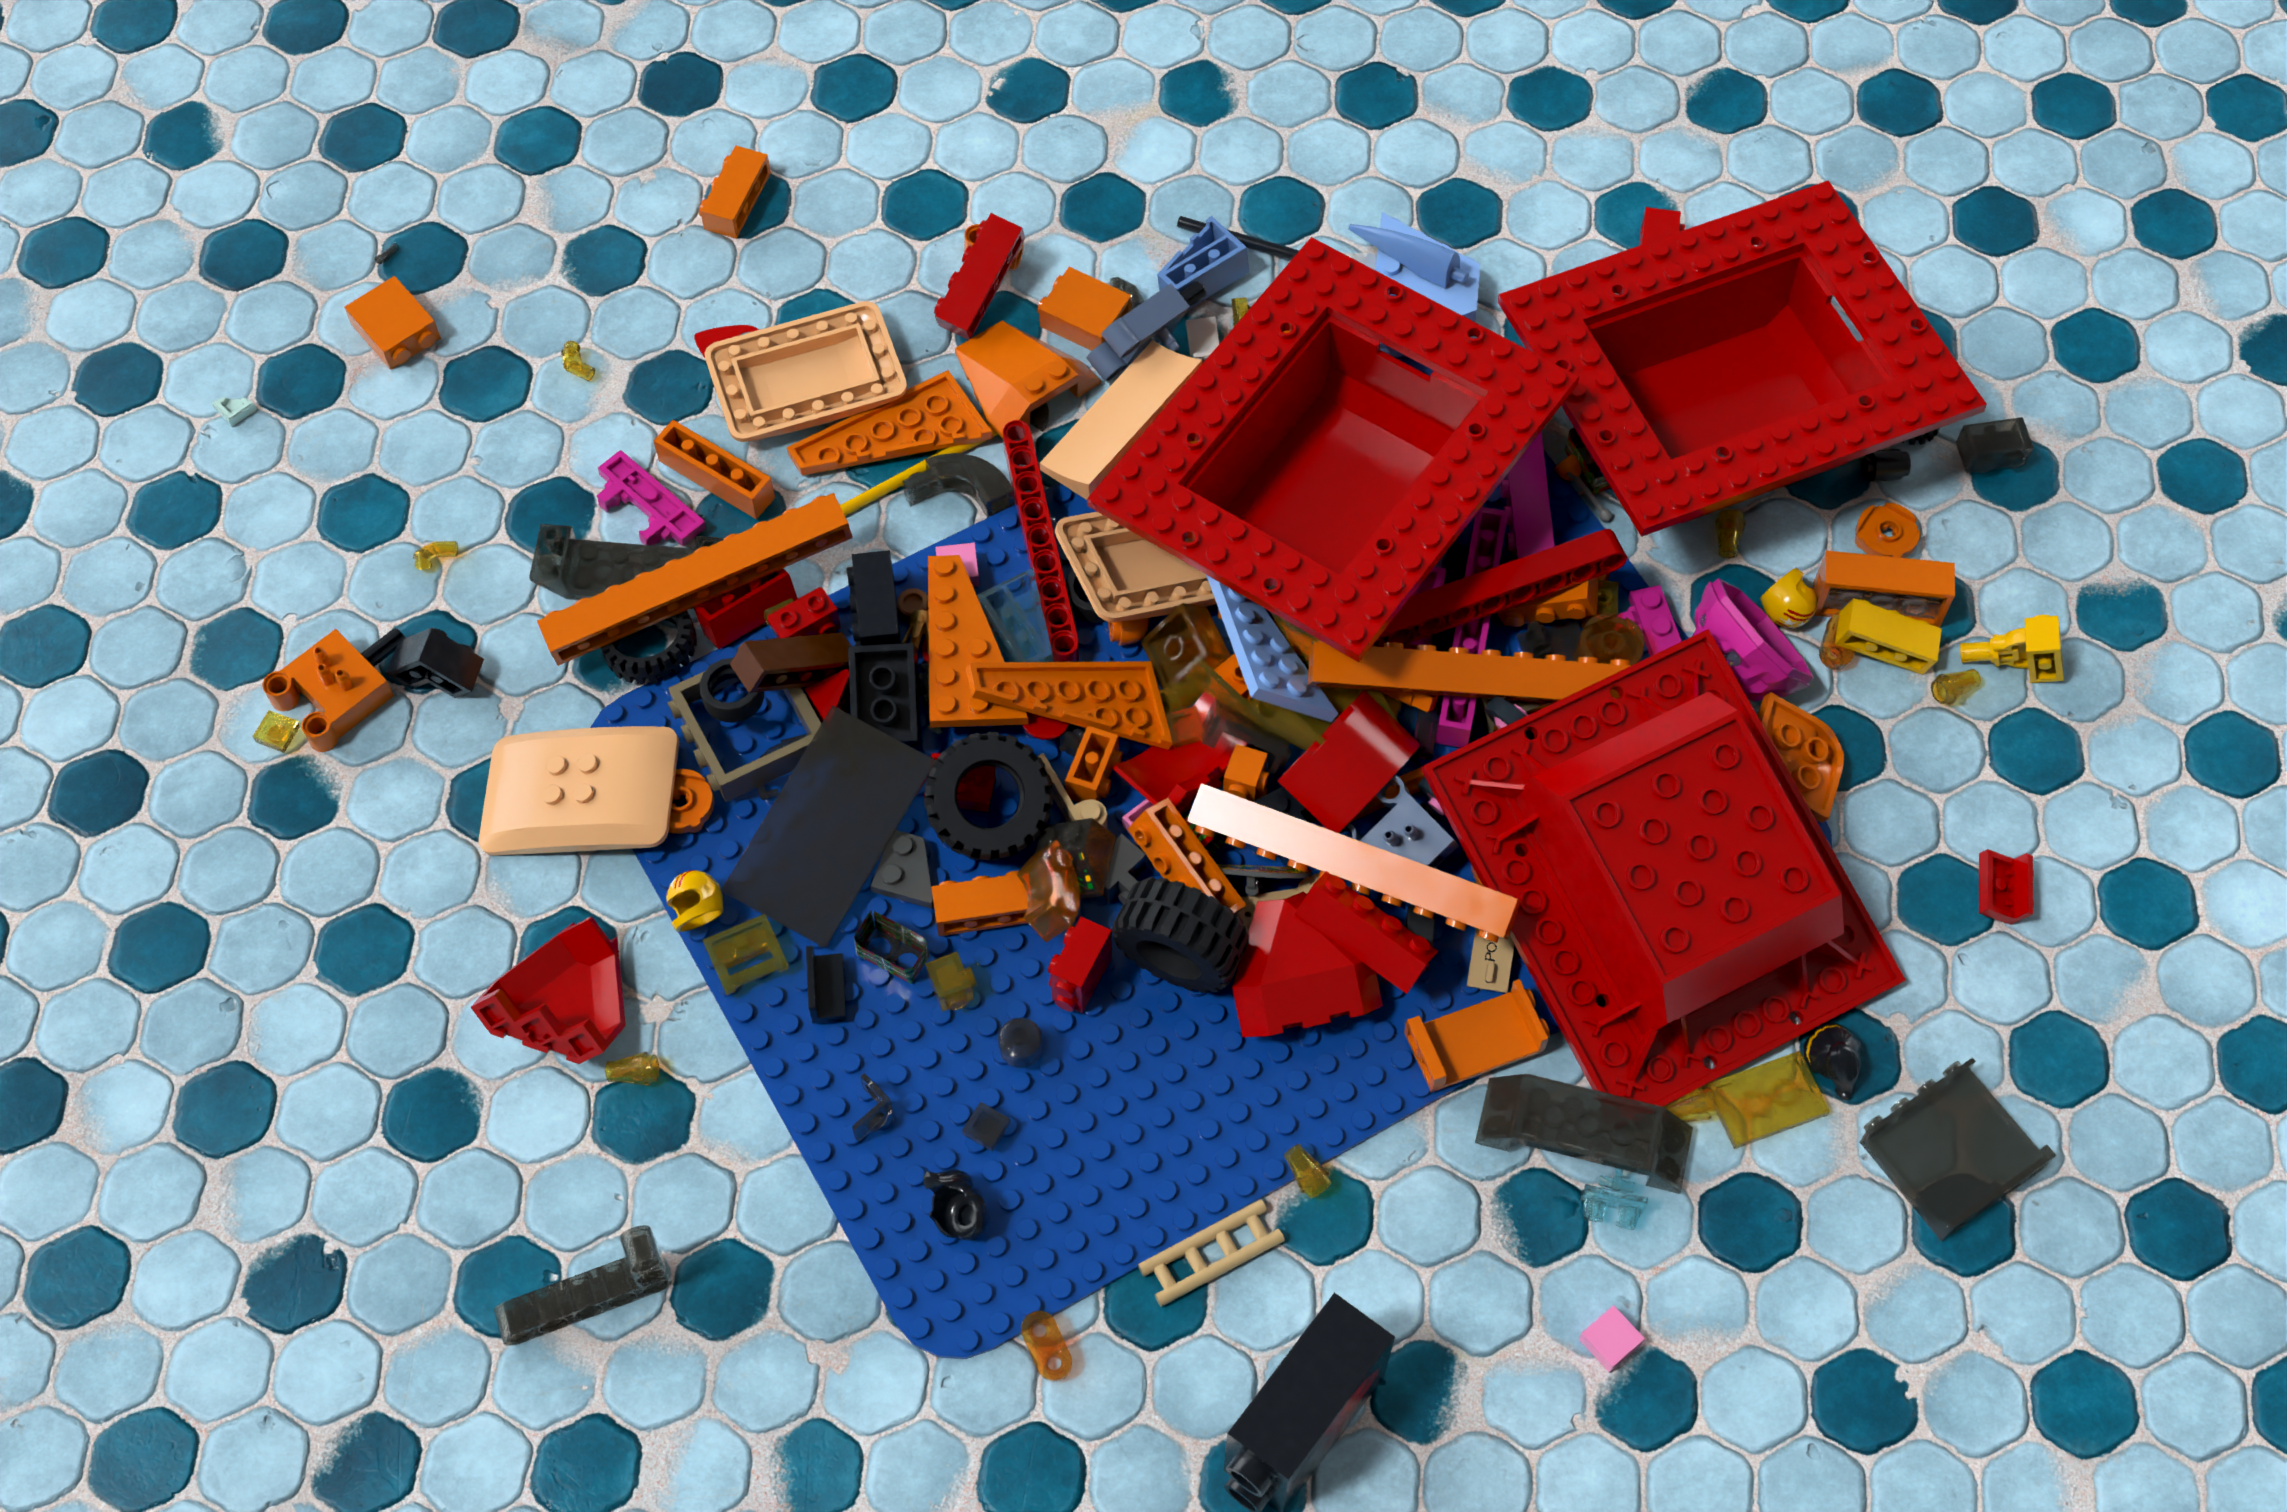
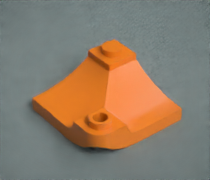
M1770 692L1763 697L1757 716L1813 816L1822 823L1830 817L1843 770L1844 752L1834 731L1826 723Z

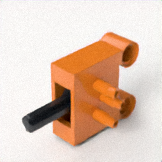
M334 629L282 670L268 674L262 683L263 690L273 708L282 712L293 709L299 702V694L302 693L319 710L308 714L303 719L301 724L302 730L314 750L327 752L337 745L340 737L394 696L387 680L374 667L395 651L398 641L405 639V636L400 630L392 629L360 654L337 629ZM324 730L322 733L316 734L318 731Z

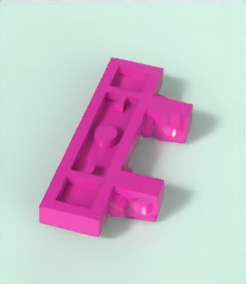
M622 450L598 467L599 475L607 481L604 485L605 489L597 495L599 507L608 513L611 507L619 506L621 501L625 504L629 501L649 517V527L644 531H639L640 541L648 549L661 542L662 538L667 541L671 537L684 546L706 529L705 521Z
M1660 585L1630 591L1628 599L1631 607L1628 608L1627 612L1616 614L1614 627L1617 635L1624 630L1630 632L1638 631L1639 635L1643 636L1650 657L1682 642Z

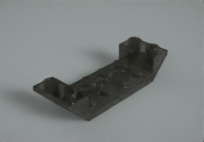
M541 524L529 579L568 600L591 598L604 592L612 585H621L634 579L640 573L651 572L664 566L670 560L686 557L694 553L698 548L709 547L723 541L724 538L696 536L693 549L577 540L572 526Z
M1519 1074L1489 1078L1475 1143L1508 1152L1511 1142L1646 1175L1645 1186L1680 1194L1693 1127L1662 1106L1531 1074Z

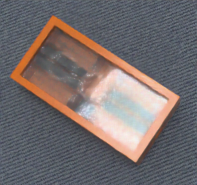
M1826 550L1813 582V589L1817 596V608L1814 616L1839 618L1840 611L1855 598L1869 601L1871 604L1887 610H1895L1901 615L1916 620H1923L1930 625L1940 628L1955 597V563Z

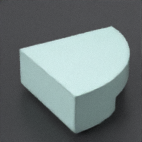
M223 397L212 402L214 409L231 427L257 411L255 404L246 398L227 399V397Z

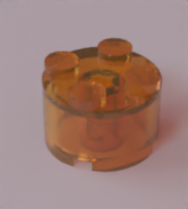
M1613 613L1597 615L1591 618L1583 628L1574 650V661L1578 662L1579 657L1598 658V663L1610 664V660L1624 659L1629 660L1632 666L1640 662L1643 655L1645 643L1643 633L1638 625L1627 617L1623 619L1616 617V614Z

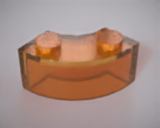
M1055 840L1032 855L1017 873L1028 896V909L1024 918L1045 942L1071 927L1080 907V890L1072 865V858L1059 842Z

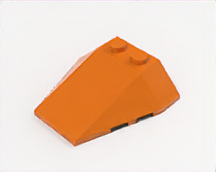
M1003 320L955 348V354L965 376L974 389L975 398L979 401L984 411L986 422L1002 438L1003 428L1008 422L1021 420L1028 424L1030 428V412L1068 389L1078 398L1101 384V380L1082 361Z

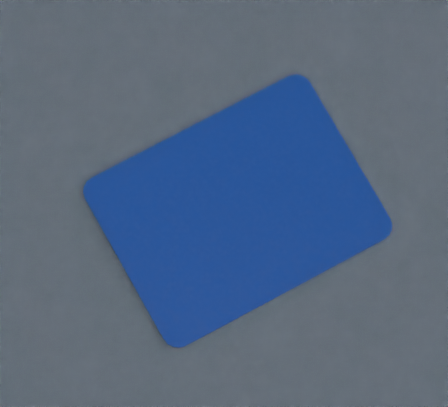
M1405 355L1396 358L1428 376L1434 371ZM1544 450L1554 546L1604 530L1605 528L1569 481L1559 477L1554 470L1556 464ZM1058 483L1044 490L1066 584L1067 577L1073 568L1056 537L1055 527L1062 518L1097 511L1088 507L1086 499L1063 484ZM1500 484L1482 507L1503 510V507L1507 506L1506 498H1501ZM1016 504L892 564L896 600L903 591L912 588L920 589L928 596V556H936L935 547L975 543L980 586L973 588L1004 661L1051 662ZM1475 516L1447 550L1448 558L1444 566L1446 569L1445 584L1457 581L1465 576ZM1506 525L1499 566L1512 560V552H1507L1506 533H1510L1509 525ZM1037 542L1035 544L1042 545L1044 542ZM1627 558L1626 563L1621 568L1609 574L1607 583H1603L1598 592L1597 615L1585 616L1582 619L1568 618L1554 620L1550 623L1536 622L1512 627L1504 626L1497 613H1493L1490 616L1485 650L1501 651V656L1513 657L1515 652L1533 653V658L1546 659V655L1551 654L1566 656L1565 661L1577 662L1579 657L1598 658V663L1610 664V660L1624 659L1629 660L1632 666L1650 657L1643 636L1639 635L1638 631L1630 632L1628 630L1621 631L1617 635L1614 622L1616 614L1627 612L1628 608L1631 607L1628 599L1630 591L1648 588L1649 586ZM1044 568V569H1041V570H1042V571H1049V570H1051V569H1049V568ZM1080 584L1077 589L1078 597L1090 603ZM848 585L828 596L838 609L841 628L836 633L842 632L851 646H855L852 631L853 617L849 599L851 594L850 586ZM1273 585L1266 587V589H1269V590H1272V589L1276 588V587L1273 586ZM1049 595L1047 597L1055 598L1057 595ZM1217 604L1150 617L1148 631L1144 638L1135 644L1119 646L1117 642L1110 641L1108 621L1100 623L1086 622L1073 614L1078 636L1079 662H1152L1169 730L1185 716L1204 692H1210L1260 734L1263 740L1255 750L1268 753L1266 772L1269 773L1266 785L1268 788L1267 794L1282 787L1277 780L1315 741L1320 745L1325 741L1321 735L1363 691L1358 689L1320 687L1338 712V715L1331 723L1260 700L1252 705L1248 703L1239 710L1213 686L1214 669L1235 653L1224 622L1218 618L1219 609ZM1265 609L1273 620L1280 622L1279 616ZM898 612L902 644L910 624ZM1673 618L1681 641L1688 639V636ZM1059 621V622H1054L1053 624H1055V625H1061V624H1064V623L1061 622V621ZM768 624L721 649L712 651L690 662L686 667L682 666L681 672L677 675L672 671L669 672L670 679L664 681L661 676L657 678L658 683L651 684L649 682L620 696L601 710L590 728L628 726L669 727L679 737L676 769L696 771L708 783L706 776L710 774L707 767L700 768L693 753L697 749L694 742L690 744L686 742L680 726L684 724L681 718L674 719L667 702L672 701L668 688L706 671L710 665L721 659L734 658L738 648L745 641L777 638L775 631ZM1455 627L1434 634L1431 645L1436 646V651L1449 652V648L1453 644ZM1300 628L1296 629V630H1298V631H1300V632H1302V633H1305V634H1307V635H1309V636L1315 638L1314 636L1308 634L1307 632L1303 631V630L1300 629ZM912 632L910 633L906 643H911ZM923 634L918 647L922 745L856 748L852 745L851 707L849 706L836 741L829 739L832 753L725 802L719 790L714 792L711 789L714 796V809L710 818L704 823L703 828L699 832L682 834L668 832L667 838L660 845L651 848H634L632 850L672 922L678 916L676 911L667 905L666 895L669 885L678 875L690 870L706 872L719 884L723 895V913L715 920L703 926L685 932H678L895 1325L913 1346L938 1358L968 1359L996 1349L1138 1269L1139 1263L1270 1195L1481 1076L1472 1077L1431 1093L1404 1034L1406 1021L1420 1015L1422 1022L1426 1023L1506 993L1466 987L1475 928L1466 925L1465 931L1445 924L1447 917L1435 913L1433 948L1438 950V952L1430 962L1429 970L1424 971L1420 979L1407 994L1376 972L1383 1006L1365 1015L1352 1018L1349 1015H1343L1330 1019V1023L1303 1028L1302 1026L1283 1029V1033L1272 1036L1242 1037L1232 989L1237 970L1230 984L1218 992L1212 993L1209 991L1208 993H1202L1198 990H1187L1182 986H1175L1168 983L1167 980L1157 978L1151 975V972L1137 966L1135 961L1128 959L1124 955V951L1116 946L1113 933L1112 959L1083 1014L1076 1010L1069 1012L1061 1009L1052 1000V991L1049 986L1051 978L1050 973H1048L1049 964L1055 954H1061L1065 947L1063 940L1068 928L1071 925L1075 927L1080 917H1084L1112 930L1113 923L1123 904L1118 896L1110 903L1104 899L1099 887V861L1105 849L1121 834L1143 851L1122 826V817L1146 798L1112 769L1109 779L1112 780L1109 793L1106 798L1101 797L1099 801L1105 806L1107 811L1108 829L1105 840L1099 845L1086 846L1080 843L1053 799V805H1051L1049 813L1050 817L1040 835L1028 847L1008 858L988 861L970 859L968 856L951 850L946 843H943L937 837V833L928 821L925 809L924 793L926 781L930 773L932 753L941 754L952 743L975 733L999 732V735H1011L1018 738L1017 741L1029 745L1037 757L1044 753L1065 789V779L1086 728L1069 723L1067 730L1061 736L1052 740L1037 739L1028 734L1022 725L940 727L942 733L937 734L928 728L930 725L929 665L925 662L922 655V644L925 639V634ZM1060 649L1059 651H1060V652H1068V651H1070V650H1069V649ZM1298 655L1308 670L1309 660ZM740 680L714 692L713 696L718 701L730 703L739 701L749 692ZM801 687L804 694L806 695L805 688L807 687ZM783 689L764 691V700L760 709L746 720L733 723L719 721L712 717L704 707L702 698L688 704L725 774L808 736ZM1365 690L1385 711L1401 723L1405 730L1420 744L1419 748L1396 776H1402L1461 748L1435 743L1443 696H1438L1434 710L1425 712L1379 691ZM1476 709L1474 710L1468 744L1489 734ZM1119 737V751L1123 752L1121 762L1134 758L1152 745ZM996 767V785L989 813L960 809L963 816L972 824L983 828H994L1008 822L1016 813L1020 799L1019 789L1014 778L1005 770ZM1224 775L1219 779L1222 785L1218 789L1222 791ZM1421 791L1411 795L1459 845L1436 869L1476 883L1471 872V862L1446 815L1442 816L1428 804L1429 800ZM681 795L679 800H673L672 803L676 804V807H682L688 802L686 796ZM1071 800L1074 805L1077 804V803H1079V802H1076V801ZM1384 807L1354 820L1350 824L1359 831L1363 838L1391 809ZM1191 809L1180 814L1183 819L1190 814ZM1318 820L1312 822V824L1326 828ZM1817 821L1832 848V834L1827 822L1821 823ZM892 829L924 837L931 886H937L944 881L950 880L956 882L971 881L978 876H1005L1006 873L1011 871L1031 872L1038 922L938 936L934 905L930 909L871 892L870 886ZM1352 832L1342 833V835L1352 838ZM1224 843L1212 856L1216 864L1285 867L1278 855L1275 861L1256 854L1258 847L1247 843L1244 849ZM1077 850H1083L1095 891L1049 898L1037 857L1076 851L1077 854ZM1146 855V869L1136 880L1139 882L1152 877L1156 880L1163 878ZM1309 866L1307 868L1312 870V875L1320 873V870ZM1224 874L1240 897L1249 896L1245 891L1247 876ZM1264 877L1263 884L1265 888L1262 893L1298 888L1299 883L1304 878ZM1342 879L1350 888L1352 882ZM1371 890L1368 896L1355 891L1359 895L1369 898L1377 908L1387 915L1397 918L1405 927L1407 909L1412 904L1403 901L1401 907L1382 901L1383 894ZM870 911L874 927V911L925 938L929 958L912 984L857 955L854 936ZM877 928L873 930L862 947L902 969L912 968L922 955V952ZM1514 945L1507 993L1511 992L1513 982L1520 979L1524 988H1528L1532 992L1536 1004L1534 1009L1538 1018H1543L1546 1021L1551 1037L1561 1030ZM806 946H813L815 956L843 954L847 1021L812 1023L808 1007ZM1597 996V1004L1600 1007H1604L1606 1005L1605 999ZM958 1169L971 1177L973 1187H976L983 1196L988 1216L985 1230L974 1241L950 1238L940 1233L929 1215L932 1211V1197L934 1193L924 1186L923 1177L927 1171L938 1173L944 1170Z

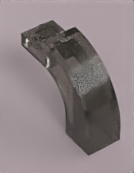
M948 453L925 459L926 471L914 473L908 479L903 480L905 499L910 507L938 494L953 491L967 494L975 499L987 518L1015 505L1014 489L1005 475L993 464L973 455Z

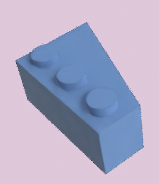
M1210 216L1206 220V226L1199 234L1194 233L1190 238V244L1182 252L1178 251L1157 274L1159 291L1170 283L1179 293L1194 282L1203 284L1207 294L1189 308L1191 309L1249 273L1247 247L1215 218Z

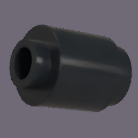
M1900 449L1878 450L1867 454L1862 459L1861 469L1863 475L1867 476L1871 482L1900 480L1903 476L1909 475L1911 460L1908 452H1902Z

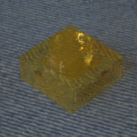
M268 710L252 737L256 743L285 753L300 725L297 720Z

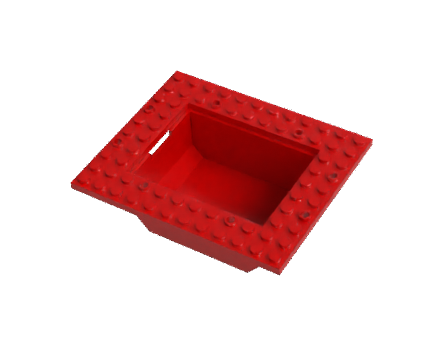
M1829 180L1498 295V304L1525 348L1579 376L1578 385L1561 407L1641 537L1678 523L1688 522L1844 465L1856 458L1980 414L1985 411L1987 405ZM1833 295L1864 340L1857 341L1831 304Z
M1311 237L1087 498L1088 507L1355 661L1360 662L1578 385L1579 376ZM1380 342L1434 371L1428 376L1381 351ZM1191 441H1198L1197 443H1194V444L1189 443V442H1191ZM1188 539H1193V540H1194L1193 542H1190V543L1185 542V540H1188ZM1273 585L1276 587L1272 590L1266 589L1267 586Z
M1709 629L1423 765L1421 768L1482 885L1522 901L1509 935L1614 1131L1906 981ZM1610 690H1616L1619 693V698H1613ZM1526 730L1534 734L1533 740L1526 738ZM1516 846L1522 847L1524 849V856H1518L1516 854ZM1597 996L1605 999V1007H1600L1597 1004ZM1791 1013L1797 1015L1798 1024L1791 1022ZM1705 1058L1712 1060V1069H1708L1704 1065Z

